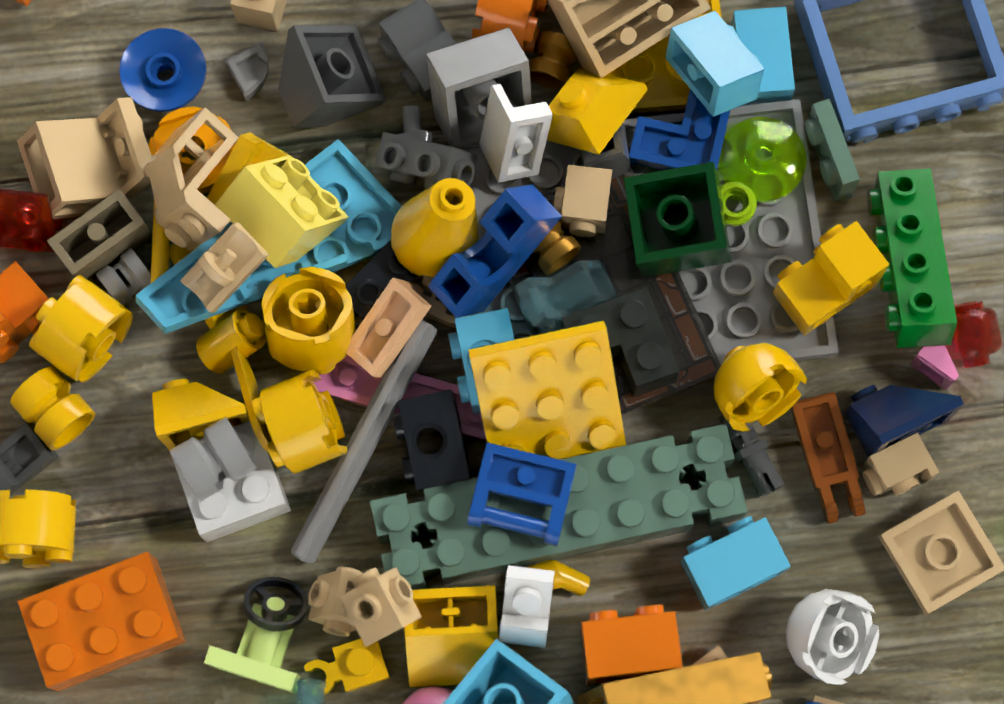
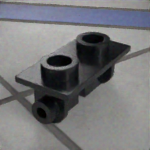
M391 240L346 285V289L352 298L354 315L356 317L360 316L363 320L392 278L412 282L418 276L411 273L398 261L391 247Z

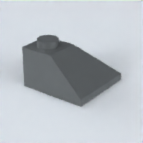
M293 25L288 29L278 90L293 128L325 127L380 106L387 101L356 25Z

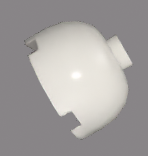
M824 589L807 595L795 606L788 619L786 628V644L795 664L815 679L828 684L842 685L847 683V681L842 679L848 678L852 673L860 675L872 660L879 639V626L872 623L870 611L875 613L872 605L861 596L838 590Z

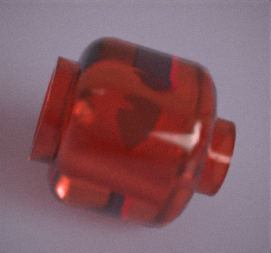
M982 300L954 305L957 325L951 345H945L951 359L962 360L964 368L989 364V355L998 352L1002 347V338L995 310L990 307H984Z

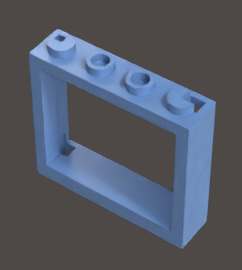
M794 0V6L825 100L830 98L846 142L853 141V143L863 141L865 144L876 139L878 134L894 129L896 134L906 133L919 127L920 122L935 118L938 123L946 122L959 117L963 110L977 107L978 111H987L990 106L1003 103L1004 57L984 0H962L988 79L856 115L853 114L820 12L865 0Z

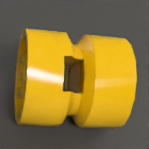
M55 366L45 367L33 374L20 385L10 399V404L27 423L36 422L34 432L51 451L58 450L75 440L92 423L96 415L78 393L70 394L71 384Z

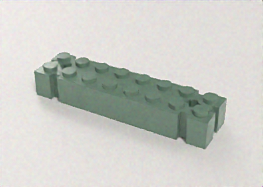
M727 424L691 431L687 440L688 444L676 446L674 437L671 435L561 459L575 463L577 467L558 546L545 544L544 538L482 524L481 528L467 525L478 478L424 489L426 500L409 504L406 493L372 500L370 504L377 537L381 544L390 542L392 552L381 554L384 572L396 567L400 576L408 581L412 590L427 589L426 577L442 574L444 585L506 572L508 565L526 567L545 560H561L689 532L694 525L693 519L705 517L708 527L739 521L745 517L748 511L739 476L728 479L726 469L731 467L735 459ZM685 473H691L693 478H700L701 481H699L696 490L691 491L689 484L680 483L679 480H683ZM489 493L487 506L548 521L552 509ZM422 530H428L430 535H437V541L431 540L432 547L428 549H422L420 542L413 543L414 537L419 538L418 532Z

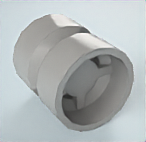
M227 417L204 429V438L199 441L191 437L170 450L183 476L200 501L223 489L224 479L229 478L236 481L257 468Z

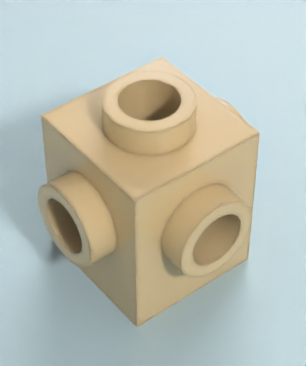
M337 567L336 571L318 576L309 592L308 603L311 609L308 620L323 624L324 632L336 636L346 637L350 636V632L356 631L357 629L346 618L345 606L340 596L355 589L351 580L363 573L354 568Z
M375 567L351 580L355 589L340 596L345 606L346 618L357 629L365 647L422 617L413 601V591L410 584L405 578L400 576L396 567L381 575Z

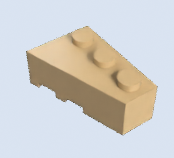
M547 0L582 68L600 78L670 35L671 27L695 19L710 9L707 0Z

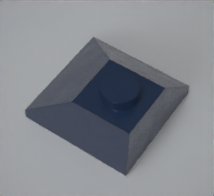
M871 385L851 396L854 403L849 405L844 414L869 458V456L917 432L921 435L948 422L964 405V402L958 395L889 385L877 390L875 385Z

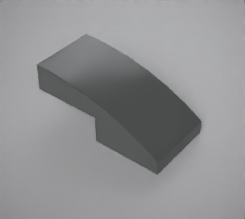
M25 422L0 444V490H10V495L28 483L59 457L34 432L35 425L32 422Z

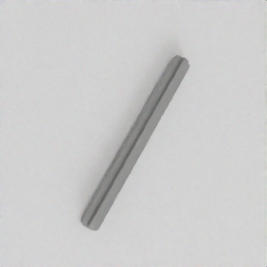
M422 320L384 374L347 444V453L342 455L291 549V553L297 559L308 564H313L316 561L393 416L392 414L395 413L398 401L404 396L437 334V329L433 325Z

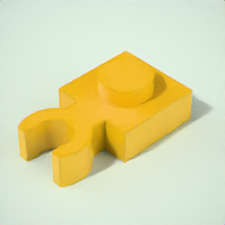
M361 638L333 647L332 650L336 661L327 663L324 660H312L304 666L307 673L320 669L326 674L325 682L321 686L311 689L312 694L315 696L329 693L335 684L340 681L343 682L345 691L349 693L390 679L379 642L376 641L365 647Z

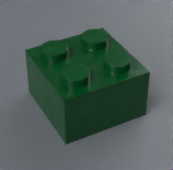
M713 161L624 178L636 264L644 278L732 262L720 182Z

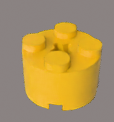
M317 267L299 268L300 273L286 277L284 273L275 278L264 292L261 304L269 354L273 359L291 369L298 371L314 369L319 375L331 372L335 365L347 356L346 351L355 333L353 302L350 293L346 289V284L335 273Z
M78 275L70 282L65 293L58 301L50 298L42 305L36 316L41 325L31 338L29 347L68 377L83 383L95 376L111 359L113 355L108 350L115 339L120 343L123 342L132 324L133 314L84 276Z
M314 369L264 388L260 391V397L252 400L253 410L261 425H267L273 440L268 442L267 445L274 464L277 468L286 466L294 474L347 453V446L338 445V440L345 438V432L337 408L328 390L321 393L318 391L314 383L322 379Z
M0 490V564L9 563L10 558L23 559V567L43 569L50 568V562H72L75 544L76 499L71 500L72 496L64 493L44 490H25V495H16L10 499V490Z

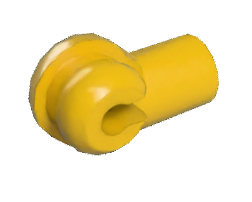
M553 559L526 566V568L554 571L553 590L562 588L581 597L586 593L590 584V577Z

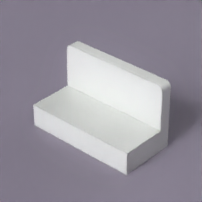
M501 84L491 85L479 141L480 148L498 183L539 174L553 116L547 102L513 108Z

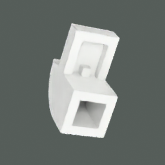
M508 565L500 626V642L540 648L546 647L554 571Z

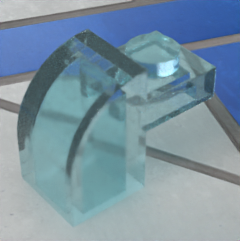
M579 260L553 277L527 278L515 285L523 315L531 322L533 327H539L542 334L561 330V318L618 298L601 260Z

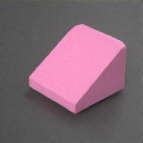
M945 345L923 346L910 363L914 369L943 389H948L959 376Z

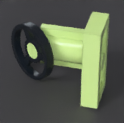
M266 577L252 583L244 596L243 608L248 617V622L237 654L209 646L204 663L210 667L296 694L301 676L297 673L281 669L294 627L298 626L306 616L308 599L304 590L295 582L281 577ZM263 587H283L292 591L299 599L288 600L281 594H269ZM255 592L262 606L254 603L251 609L249 598ZM302 608L296 617L289 615V613Z

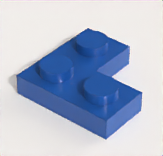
M690 89L682 125L638 116L629 152L630 163L660 170H669L713 161L717 170L730 110L713 117Z

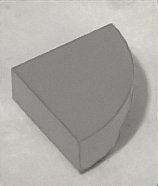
M262 41L224 61L246 102L261 90L268 76L269 60Z

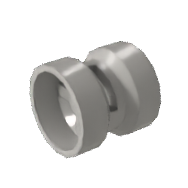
M132 248L121 254L119 262L114 266H105L95 273L110 295L124 306L132 301L133 294L146 288L151 280L150 272ZM120 271L127 279V281L130 283L131 286L129 288H127V286L118 276L117 273H119Z

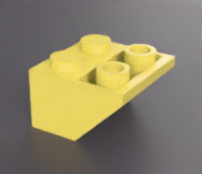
M290 155L245 166L215 204L219 210L231 219L232 223L239 222L269 254L266 258L267 261L274 268L298 261L349 218L339 207L340 204L337 198L329 191L322 189L310 177L308 168L301 161L292 158Z

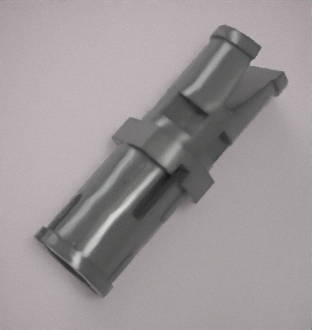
M723 414L719 416L720 422L727 424L730 440L737 452L734 454V457L738 464L743 463L758 492L759 498L770 494L771 491L763 476H766L773 491L783 487L785 483L781 480L766 452L769 446L765 439L760 440L752 423H745L750 431L742 432L734 430Z

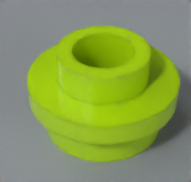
M729 182L722 185L720 188L726 225L741 226L750 221L757 207L754 192L747 185L739 182ZM730 199H736L742 204V209L737 212L730 211L726 207V202Z

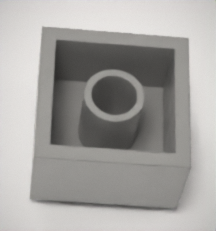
M509 27L426 54L434 118L451 147L460 149L480 141L491 85H502L513 108L532 104L529 60Z

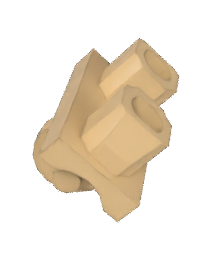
M236 222L198 259L197 263L180 281L200 298L210 313H214L259 267L269 254L239 222Z

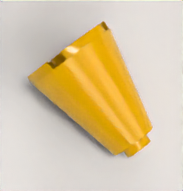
M455 178L443 179L407 201L398 210L392 223L391 247L398 261L411 273L418 276L423 274L435 277L453 254L464 252L479 241L474 193L465 182Z

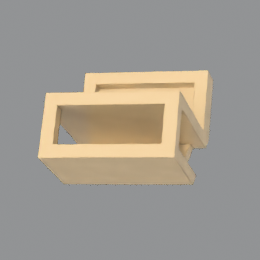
M132 97L116 98L97 118L36 121L17 140L42 220L81 217L96 206V203L103 201L119 188L129 199L137 196L151 183L150 177L146 178L144 166L153 155L150 153L143 132L142 120L137 114Z
M205 107L178 127L144 166L146 178L150 177L156 203V209L154 210L156 222L165 229L164 233L172 243L182 248L186 247L189 251L219 234L231 220L197 190L239 138ZM203 123L222 138L206 151L191 140ZM182 148L196 159L184 175L178 155Z

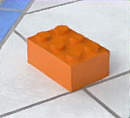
M148 551L17 601L46 687L57 692L186 643L157 558Z

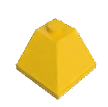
M579 67L549 104L553 116L547 140L599 155L648 90L645 83L608 74L600 78Z
M188 379L169 381L162 385L163 390L152 393L156 436L169 451L191 437L197 440L204 438V429L224 417H227L232 427L250 421L246 406L243 403L196 381L189 383Z

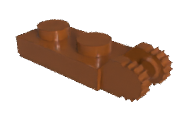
M831 392L797 401L790 410L814 491L818 490L819 502L827 524L838 522L839 514L830 487L844 483L850 511H852L854 517L865 515V504L858 484L860 475L835 393Z

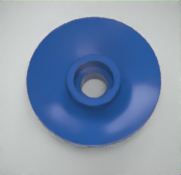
M170 28L153 29L136 37L125 49L119 69L120 80L127 95L132 97L137 105L156 112L173 111L190 103L201 91L207 71L204 54L196 41L189 35ZM163 70H171L173 72L172 77L167 81L158 79L160 72Z

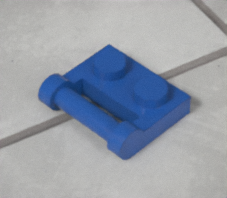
M487 442L467 525L481 528L482 524L544 538L545 544L558 546L577 464ZM489 493L550 507L552 509L549 521L487 506Z

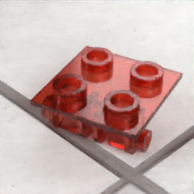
M0 189V247L25 249L30 252L44 251L55 253L47 240L56 235V231H61L63 218L53 219L48 194Z

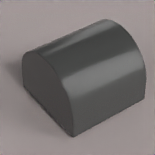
M623 123L599 155L581 150L583 166L611 169V179L622 176L629 170L630 159L626 129Z

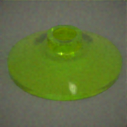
M753 117L739 122L727 132L723 140L718 166L725 183H743L754 192L757 202H771L785 197L797 187L806 168V151L799 135L786 123L770 117ZM760 148L768 149L772 157L766 161L760 160L756 156V151Z

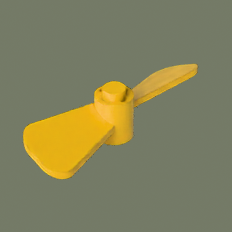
M172 243L169 257L175 265L195 249L189 251L186 247L182 248ZM245 304L205 319L210 330L197 339L196 349L201 361L214 373L224 374L235 367L251 426L259 443L269 453L267 444L273 440L267 425L260 424L253 410L252 400L260 397V390L248 361L250 355L264 346L266 341L265 328L262 320L257 315L247 311Z

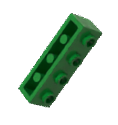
M931 168L880 171L877 174L875 188L868 190L867 205L869 215L876 216L878 227L873 229V243L890 264L879 281L881 292H888L890 304L885 306L886 329L888 332L894 331L896 348L951 345L957 319Z

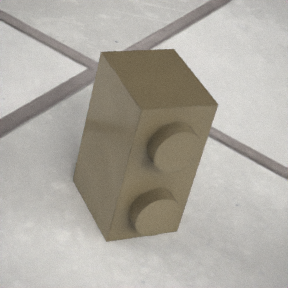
M119 188L51 237L47 242L74 278L82 275L92 282L98 278L95 273L105 266H114L119 262L120 255L128 249L132 248L135 251L152 238V232Z

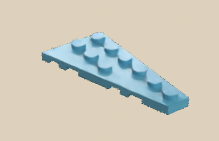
M337 139L306 163L305 166L310 172V177L322 189L332 193L339 201V207L349 216L339 228L298 261L274 268L265 259L216 312L210 313L200 298L180 280L233 224L230 222L219 234L201 244L136 295V303L164 334L262 299L269 284L284 273L286 277L300 273L299 268L317 267L335 272L373 258L391 240L392 223L396 213L402 206L346 146Z

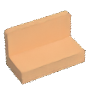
M392 278L351 338L346 353L372 377L382 378L432 307L421 297L424 290L418 284Z

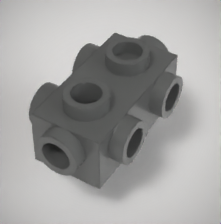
M418 106L403 107L404 133L395 135L383 132L380 147L376 153L375 166L392 171L390 180L415 186L416 180L419 178L425 180L424 187L429 188L443 179L455 178L465 182L470 187L475 175L474 167L477 155L451 146L432 143L433 133L421 130L420 108Z

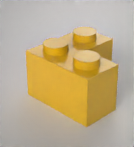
M857 221L845 229L841 224H838L828 230L819 238L821 244L814 249L813 253L815 256L804 265L799 261H795L777 275L780 281L777 283L773 295L804 336L874 289L890 265Z

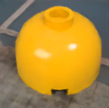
M768 343L738 346L726 354L723 363L717 371L713 386L714 398L722 414L734 430L750 431L745 423H752L758 420L763 427L785 414L802 395L797 387L800 381L806 385L807 378L794 358L779 347Z

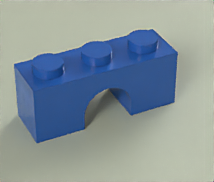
M534 185L506 188L479 221L487 230L484 236L466 251L453 254L428 284V287L456 318L484 312L561 219L562 215Z

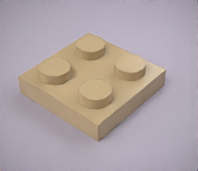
M959 490L879 536L880 541L925 616L1004 571L1003 562Z

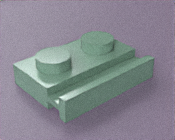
M829 98L812 105L808 120L805 121V130L819 159L824 182L829 186L836 203L852 197L851 193L855 191L860 178Z

